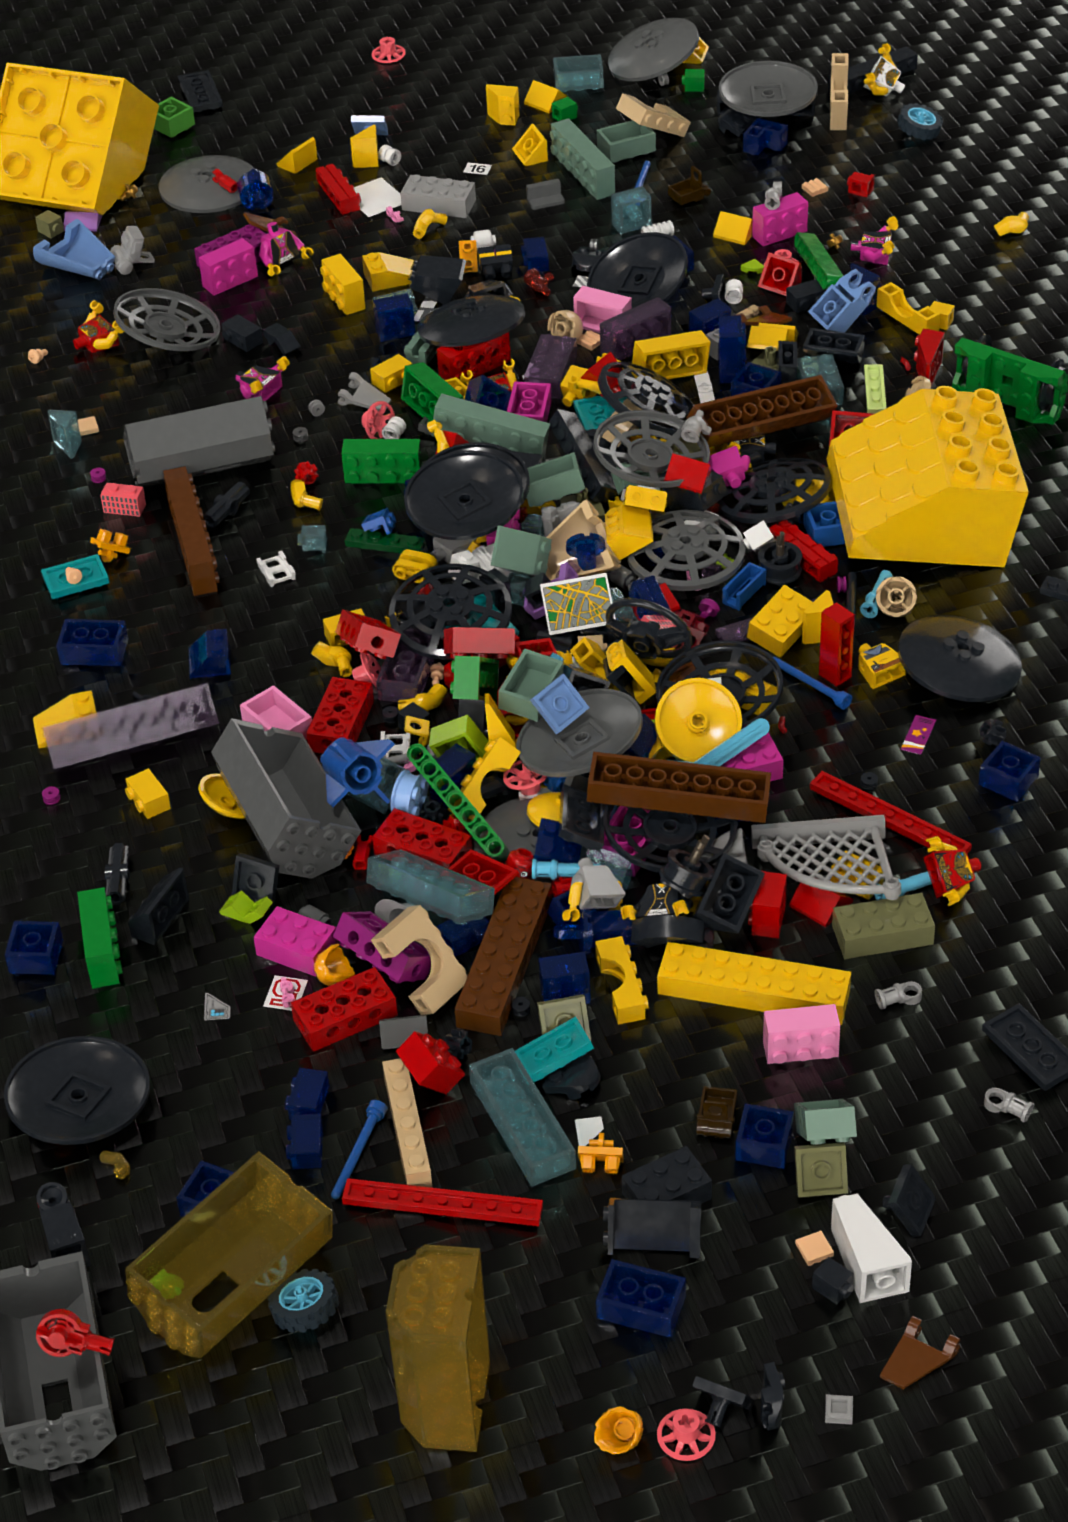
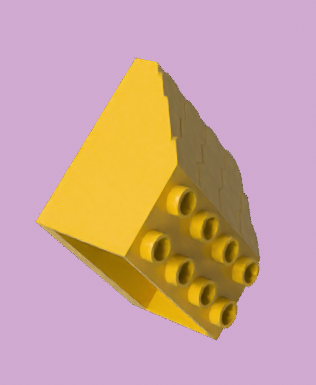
M6 63L0 89V200L104 215L116 200H119L123 195V192L126 190L124 186L126 184L130 186L145 169L159 105L125 78Z
M939 386L936 389H920L902 398L897 404L863 419V423L844 431L839 437L831 440L826 459L831 474L848 558L1005 567L1029 491L999 394L984 388L977 389L975 392L957 391L949 386Z

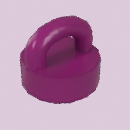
M703 599L699 604L700 616L704 618L708 616L715 617L720 610L719 605L712 599Z

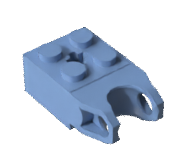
M854 269L840 278L835 285L831 284L808 312L826 330L845 332L869 305L876 287L871 282L860 285L863 274ZM857 274V278L850 282L852 276ZM871 287L867 294H863L866 288Z

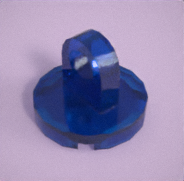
M580 533L566 541L567 554L577 558L578 564L583 571L595 569L596 556L606 549L605 539L595 533H589V536H584V533Z
M580 909L578 925L554 926L553 936L555 938L579 940L581 955H590L593 925L588 923V917H592L591 910Z

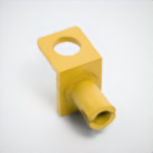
M406 716L404 731L420 736L418 744L423 746L429 744L430 721ZM410 723L419 724L421 729H413Z

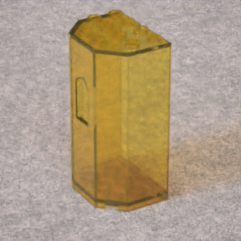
M258 1151L125 1268L127 1296L146 1320L148 1328L154 1334L159 1333L163 1336L171 1349H178L183 1355L202 1358L332 1238V1210L303 1186L298 1187L295 1185L287 1173ZM222 1271L239 1284L234 1291L209 1312H199L192 1306L193 1298Z
M425 1244L416 1250V1255L407 1261L403 1259L394 1265L386 1308L400 1420L423 1448L477 1452L482 1409L476 1406V1402L479 1399L485 1398L490 1365L480 1248Z

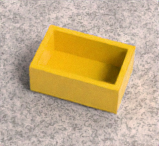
M341 253L321 259L322 267L320 271L324 282H322L323 290L330 295L332 301L337 303L338 308L342 309L346 315L366 309L363 279Z
M784 585L749 622L747 638L781 658L802 635L803 611L813 602Z

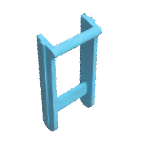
M763 718L756 719L695 762L680 761L678 759L670 761L721 766L766 735L770 729L769 722Z

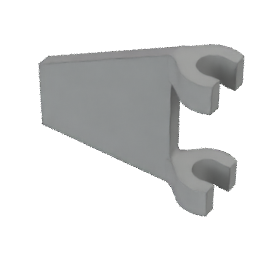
M351 372L349 375L351 381L348 386L353 389L357 388L354 395L352 396L344 389H341L338 393V396H340L338 404L342 406L354 404L369 408L377 401L391 403L389 397L355 372ZM378 405L375 408L379 411L382 405Z

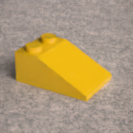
M380 252L362 255L363 272L372 292L410 284L408 278L412 271L411 266L414 260Z
M92 690L71 694L33 718L38 748L101 736Z
M489 693L485 694L489 741L501 737L517 749L515 732L500 709H498Z

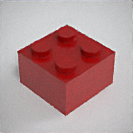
M762 871L765 875L749 908L752 912L750 911L748 925H752V935L779 939L786 907L787 874Z
M414 1031L396 1050V1053L419 1085L440 1093L447 1094L465 1075L460 1068V1061L448 1051L449 1046L442 1039H434L427 1033L421 1034Z

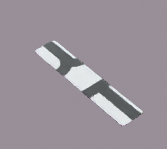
M426 296L413 321H421L423 317L434 309L437 301Z

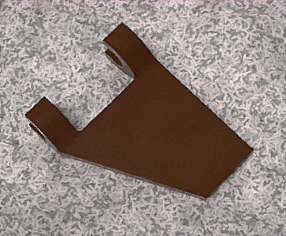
M247 212L243 214L249 224L269 232L267 224L271 222H277L278 228H283V226H280L282 223L288 224V220L285 217L270 219ZM290 230L295 236H298L295 231Z
M766 305L758 307V310L763 315L747 319L743 313L734 315V318L738 319L739 325L742 327L759 325V323L781 325L792 321V317L771 312Z
M912 1316L904 1335L882 1370L880 1378L905 1389L951 1360L960 1348V1345H958L960 1338L950 1334L943 1351H939L916 1339L922 1330L920 1326L922 1320Z

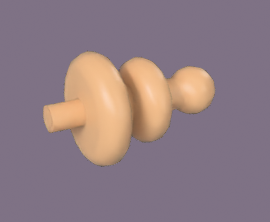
M31 349L28 352V359L32 363L37 364L48 354V351L46 349Z
M71 567L65 569L66 579L70 584H77L82 580V572L79 569Z
M440 662L430 666V676L433 679L432 685L440 684L439 681L444 678V665Z

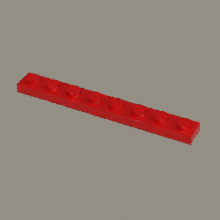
M821 771L810 782V790L863 816L884 815L885 827L930 848V844L926 842V839L938 836L941 842L953 845L958 850H965L967 854L971 851V843L824 771Z
M347 1178L342 1196V1202L345 1205L532 1226L540 1225L543 1210V1200L349 1178Z

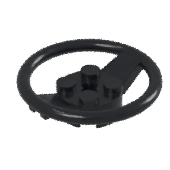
M625 598L613 602L606 610V627L609 628L610 634L623 640L630 649L638 653L637 657L647 660L656 659V657L675 658L684 651H689L692 647L693 638L687 624L678 615L664 606L648 600ZM623 607H641L661 614L672 621L676 627L660 629L659 623L655 621L644 622L636 619H630L628 626L614 619V613ZM684 642L678 649L663 650Z

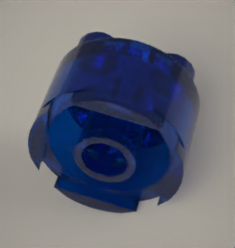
M251 169L240 177L237 182L238 192L242 204L247 209H264L273 201V189L270 178L264 172Z

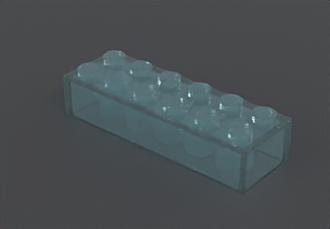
M402 849L368 857L366 883L375 886L377 890H384L389 892L391 896L403 898L407 903L421 905L425 910L437 913L439 917L453 920L455 924H466L467 921L480 920L484 916L493 914L495 888Z
M513 1048L469 1065L470 1084L531 1187L576 1169V1152Z

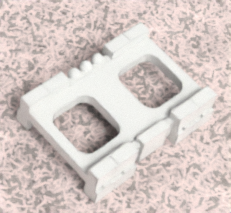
M279 551V555L265 560L256 559L259 569L271 587L282 581L295 580V570L287 563L286 556L282 551ZM275 560L279 563V565L271 568L266 565V563ZM280 572H285L287 575L279 579H275L273 576Z
M381 731V740L403 739L402 744L394 745L384 756L389 757L391 753H407L411 742L410 733L385 735V731Z

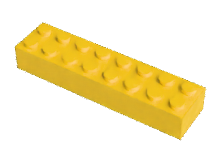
M667 942L657 975L658 994L761 1012L835 1004L840 1025L843 1024L851 986L850 971L674 942Z

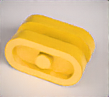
M406 549L399 556V560L394 564L392 571L397 578L407 580L424 569L438 566V561L431 554ZM422 577V578L416 580L415 582H416V583H421L422 581H424V580H426V579H425L424 577Z

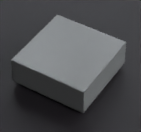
M826 1394L825 1423L852 1424L853 1396Z

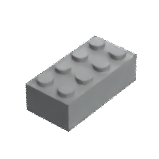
M410 175L400 192L403 211L422 213L425 209H432L436 213L460 218H467L476 201L475 182H468L466 180L458 181L449 178L441 179Z

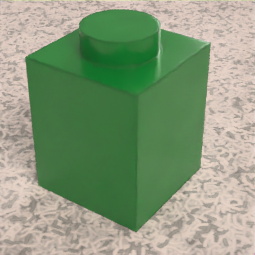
M685 69V75H682V85H685V92H704L705 69Z
M569 97L553 102L552 118L557 121L577 118V103Z

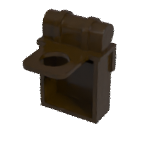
M691 166V178L689 177L686 180L668 186V195L681 206L692 201H700L704 199V195L709 196L711 194L709 186L702 182L701 171L695 166ZM694 172L698 174L699 179L695 178Z
M703 1087L699 1114H697L696 1134L703 1135L704 1137L714 1136L721 1139L731 1138L735 1125L734 1116L737 1104V1090Z

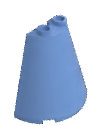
M75 219L66 225L64 239L49 248L50 243L44 239L33 247L34 259L40 264L92 277L100 280L107 272L111 273L115 266L113 264L115 256L79 219Z

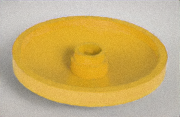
M690 678L676 683L664 693L658 703L654 723L657 737L670 755L680 761L695 762L739 732L742 728V715L735 697L723 685L710 679Z

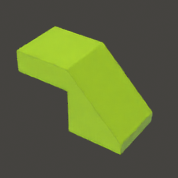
M241 890L228 898L219 913L223 916L251 924L262 918L273 902L267 896L253 902Z

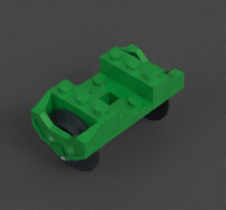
M984 334L979 340L975 341L962 337L955 344L954 353L957 355V366L952 388L965 392H975V390L981 388L989 389L999 394L1001 403L1016 407L1015 418L1030 423L1054 425L1059 419L1068 391V371L1065 368L1063 359H1056L1051 366L993 348L992 339L987 334ZM1052 405L1051 411L1047 412L1046 410Z

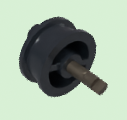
M780 531V536H777L775 542L762 546L758 552V566L766 569V582L780 587L796 581L802 572L800 564L802 552L796 545L784 541L785 533Z
M703 835L702 839L698 840L692 853L680 849L670 850L667 855L669 861L659 870L660 881L664 885L678 890L682 896L691 899L693 896H703L706 890L705 884L714 876L713 868L700 858L710 838Z

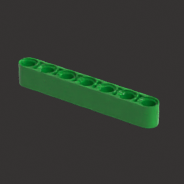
M796 233L795 248L821 287L827 290L831 284L835 285L843 277V274L817 236L813 233Z
M422 744L411 745L408 748L407 757L487 855L501 863L506 861L509 849L427 749ZM423 753L420 759L415 760L418 754ZM436 768L434 774L428 775L431 769ZM449 784L446 790L441 791L443 785ZM462 799L460 805L454 806L457 800ZM475 815L473 821L467 822L469 816ZM483 831H488L486 837L480 838V834ZM501 846L500 852L493 854V850Z

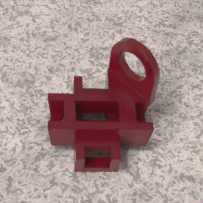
M684 609L681 611L676 610L675 614L687 624L692 636L695 637V643L692 647L698 646L703 636H707L710 626L704 623V617Z

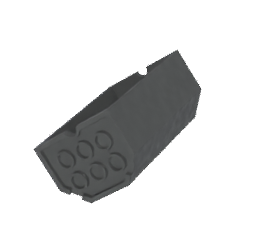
M258 396L126 424L123 439L132 476L137 478L135 485L145 488L164 484V470L186 466L188 474L191 473L192 477L270 461L274 455L275 446L273 441H271L270 435L272 424L270 419L266 418V412H268L266 401H262V397Z
M231 718L211 753L219 773L269 861L280 865L279 873L306 878H314L341 865L361 830L342 799L334 807L327 803L326 773L303 734L275 727L264 731L261 724Z
M82 1251L38 1261V1265L33 1268H25L21 1265L0 1270V1435L9 1463L40 1471L46 1469L53 1470L59 1466L81 1463L87 1459L95 1458L117 1437L103 1354L86 1349V1351H83L82 1356L72 1353L65 1357H55L44 1352L36 1339V1330L42 1317L55 1309L72 1311L81 1319V1322L91 1325L90 1331L93 1334L99 1335L90 1279ZM68 1381L73 1411L63 1413L57 1420H47L42 1387Z

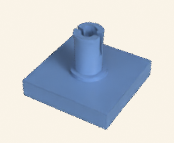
M351 116L355 135L373 124L376 125L377 135H388V127L384 116Z
M564 673L530 699L555 734L561 732L590 708Z

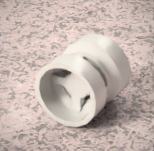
M383 145L379 149L378 158L391 166H395L401 159V152L397 149H392L389 145Z
M732 279L726 283L725 299L730 304H737L742 300L743 284L737 279Z
M397 416L392 417L382 430L383 437L385 439H399L406 430L405 421Z

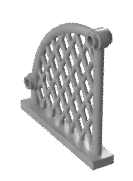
M884 815L751 825L752 848L757 849V855L760 860L770 862L776 869L783 874H787L791 879L815 888L839 893L884 894L888 900H896L901 895V883L898 878L893 877L882 838H885ZM873 839L874 844H871L866 840ZM847 841H856V842L852 845V844H850V843L847 842ZM832 842H839L836 846L830 844ZM821 843L818 848L812 845ZM860 844H863L868 848L865 851H862L857 847ZM794 845H803V846H802L800 849H798V848H796ZM843 845L849 848L847 853L840 850ZM785 846L782 851L776 848ZM825 846L832 850L829 854L822 851ZM807 848L814 851L811 856L804 852ZM789 849L796 853L793 857L786 854ZM872 849H876L878 859L869 855ZM853 852H856L861 856L858 859H855L851 856V854ZM836 853L842 856L840 861L833 858ZM819 854L825 859L819 862L814 858ZM800 856L806 859L803 864L797 861ZM783 857L788 860V863L785 864L780 859ZM865 858L872 862L869 866L862 863ZM846 860H849L854 864L848 867L844 863ZM829 861L835 864L833 869L826 866ZM810 863H813L818 867L815 870H812L807 866ZM792 864L798 866L799 869L797 871L792 869ZM876 864H880L883 874L873 869ZM858 866L865 870L862 874L855 871ZM839 868L847 871L844 876L837 873ZM823 869L828 872V875L823 877L818 873ZM803 871H806L807 873H809V874H811V875H810V876H807V875H805V874H802V872H803ZM869 873L876 876L873 881L866 878ZM851 874L858 878L855 883L848 879ZM834 876L839 879V882L834 883L830 879ZM881 879H885L883 885H877ZM863 881V882H865V883L868 884V885H860V884H861V882Z

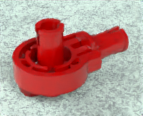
M55 1309L46 1313L36 1330V1339L40 1348L47 1354L55 1357H65L72 1353L82 1356L83 1351H86V1349L110 1356L115 1340L93 1334L90 1331V1324L81 1322V1319L75 1313L66 1309Z

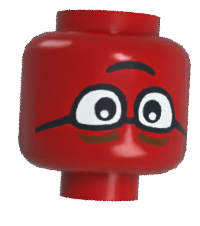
M518 848L509 853L505 865L519 871V875L516 877L530 879L532 875V860L535 858L531 851Z

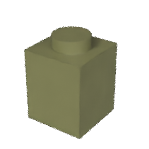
M47 210L35 217L38 232L45 236L53 238L64 232L61 216Z

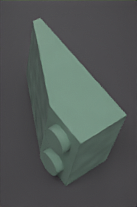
M497 526L491 566L525 577H534L543 572L546 575L552 539L504 526Z

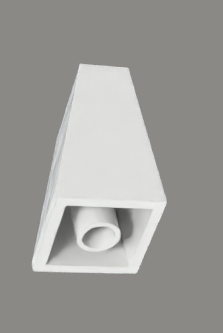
M858 1194L843 1195L833 1199L831 1231L845 1267L854 1273L853 1285L859 1302L863 1303L909 1292L912 1267L910 1256Z

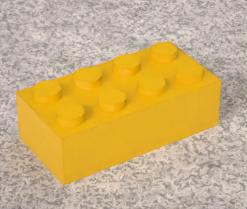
M702 330L635 341L632 363L648 368L667 379L703 374L707 372L711 342ZM631 372L632 375H633L635 378L638 377V376L635 375L633 372Z

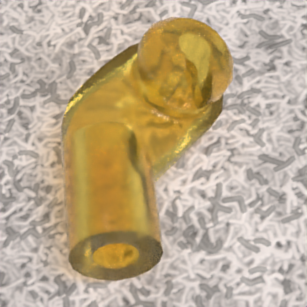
M103 1151L100 1154V1161L102 1163L114 1164L116 1167L114 1174H116L117 1178L124 1179L130 1173V1165L121 1153Z

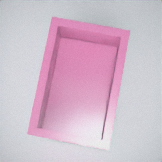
M582 286L573 297L574 312L580 317L583 329L624 339L631 330L632 298Z
M274 685L240 704L242 721L261 724L264 731L275 727L299 732L307 740L306 733L312 722V717Z
M835 1004L764 1011L763 1044L767 1064L839 1057L840 1022Z

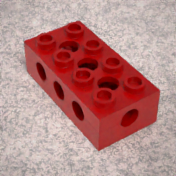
M509 332L478 344L459 347L441 346L437 348L439 376L444 380L454 377L460 380L462 372L465 377H468L467 371L471 370L473 379L503 365L504 360L506 363L510 362Z
M343 609L335 631L340 636V640L345 641L346 644L355 648L356 651L365 654L369 651L374 656L386 659L387 656L394 658L401 636L400 633L380 620Z
M332 677L306 733L308 744L313 752L323 754L327 747L340 737L351 739L356 743L374 703L373 685L371 682Z
M395 808L372 836L374 855L440 879V875L472 849L471 835Z
M376 967L291 1002L293 1021L313 1052L379 1024V1019L398 1016L396 997Z

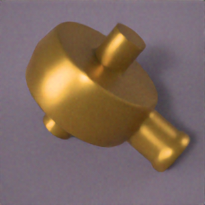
M126 184L124 186L126 190L123 192L120 200L124 201L131 196L133 199L136 198L137 186L135 184L131 186Z
M834 233L830 234L831 239L827 241L828 247L835 246L836 249L840 248L839 243L843 241L842 236L838 235L835 237Z

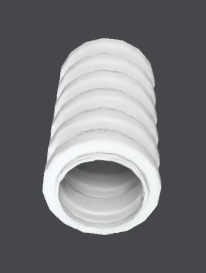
M670 220L667 223L664 221L662 224L657 223V225L643 226L641 233L658 232L672 236L674 235V226Z

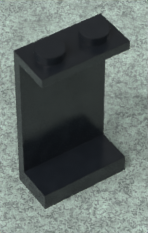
M610 1198L609 1205L604 1206L603 1221L608 1222V1231L603 1232V1246H608V1255H613L614 1249L690 1251V1258H700L701 1201Z

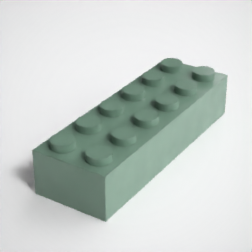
M569 118L552 123L550 131L552 139L550 149L552 154L559 159L560 163H563L567 170L597 200L615 195V165Z
M441 393L435 405L433 420L442 424V429L440 430L458 433L469 443H491L511 451L541 454L543 460L546 453L550 423Z

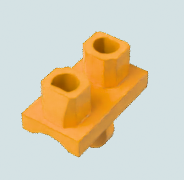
M476 240L459 241L460 259L466 260L464 273L478 272Z
M100 529L97 538L91 537L90 543L96 544L99 548L103 549L98 551V555H101L104 562L109 563L113 558H117V553L114 551L129 554L131 548L126 546L127 535L116 532L114 540L110 541L112 532Z
M599 1133L598 1140L589 1139V1146H578V1158L581 1161L582 1172H595L596 1161L605 1162L606 1173H618L620 1162H623V1148L614 1147V1140H605L604 1133Z

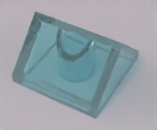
M48 410L53 441L71 459L74 458L82 442L76 411Z

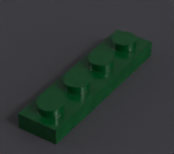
M350 528L345 539V546L400 554L406 549L422 552L426 544L424 537L396 533L387 535L385 532H371Z

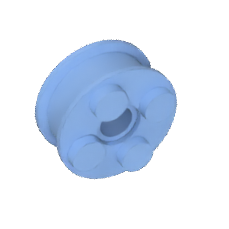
M406 769L399 774L392 790L391 812L395 808L419 816V811L423 809L422 804L429 801L427 796L429 783L421 774L418 776L413 775Z

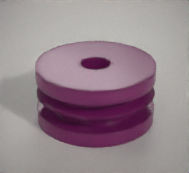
M103 468L91 470V480L94 483H101L106 480V473Z
M837 576V592L840 593L842 590L846 592V576H843V578L842 576L841 578Z
M56 787L45 788L42 791L44 803L48 805L58 803L60 800L59 789Z

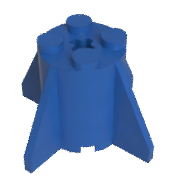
M340 737L331 743L320 758L326 773L327 803L334 807L348 792L354 795H366L373 791L388 804L390 800L378 788L382 780V776H380L381 769L383 770L379 760L395 745L393 741L384 739L355 743L351 739Z

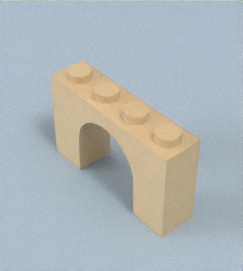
M832 53L830 130L847 129L848 53Z
M623 93L616 106L618 111L639 125L682 137L685 136L691 123L668 106L656 103L654 108H651L634 96Z
M421 905L405 909L371 939L383 959L396 957L413 941L419 942L427 949L431 958L430 975L419 988L408 996L421 1015L434 1014L466 982L468 976L465 968L459 964L453 950L445 943L441 937L440 930L433 925L429 919L428 912Z

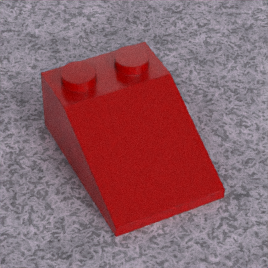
M923 328L921 334L916 337L915 346H918V350L915 352L914 361H917L916 370L918 376L930 379L932 387L943 361L945 332Z
M471 849L440 876L447 896L460 902H473L492 898L519 875V871Z

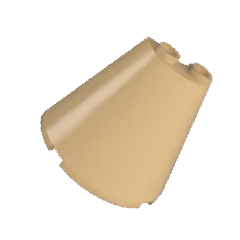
M587 499L546 537L552 539L547 564L548 569L546 571V576L550 581L559 577L560 566L565 562H568L577 572L578 578L617 570L621 567L619 563L622 561H619L607 544L605 522H602L597 517L599 515L598 511Z

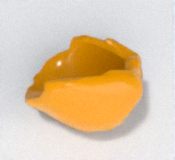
M339 944L331 945L320 953L313 966L319 982L327 986L355 975L350 962L344 956L343 950L338 947Z
M621 1406L608 1409L595 1424L594 1442L602 1451H607L611 1454L625 1453L633 1449L641 1440L643 1433L641 1416L637 1412Z

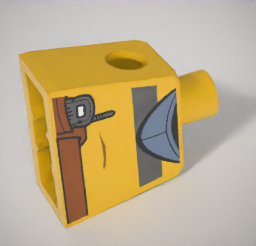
M865 643L860 646L858 667L872 689L906 675V670L900 662L898 653L886 644L881 643L871 647Z

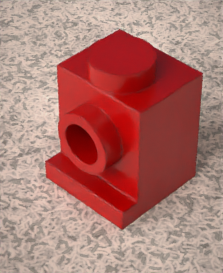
M854 172L847 180V185L849 186L848 193L867 198L874 190L875 175Z

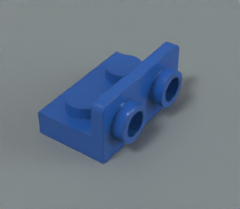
M386 508L366 516L361 525L364 531L370 529L371 532L380 529L381 525H383L388 535L395 527L396 518L394 513Z

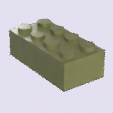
M923 893L899 896L896 900L881 899L833 907L832 927L844 959L934 945L935 924Z

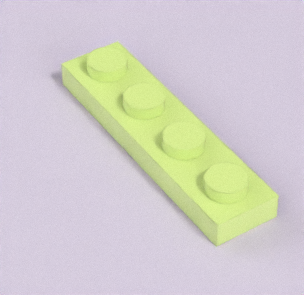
M883 364L864 365L867 413L876 414L886 409Z

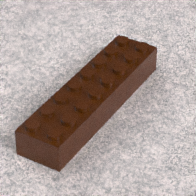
M822 375L696 404L692 407L686 418L695 416L697 410L704 412L702 419L707 426L712 428L710 435H702L710 448L828 419L838 405Z
M186 466L164 470L163 475L168 503L193 594L197 596L217 592L216 583H220L219 575L216 571L217 562L215 556H213L212 544H209V533L206 532V523L203 520V513L200 508L195 485H193L192 474L187 473Z
M593 751L588 779L587 802L766 823L771 772Z
M515 877L503 887L456 1004V1028L502 1036L512 1009L511 1003L518 994L552 905V883Z

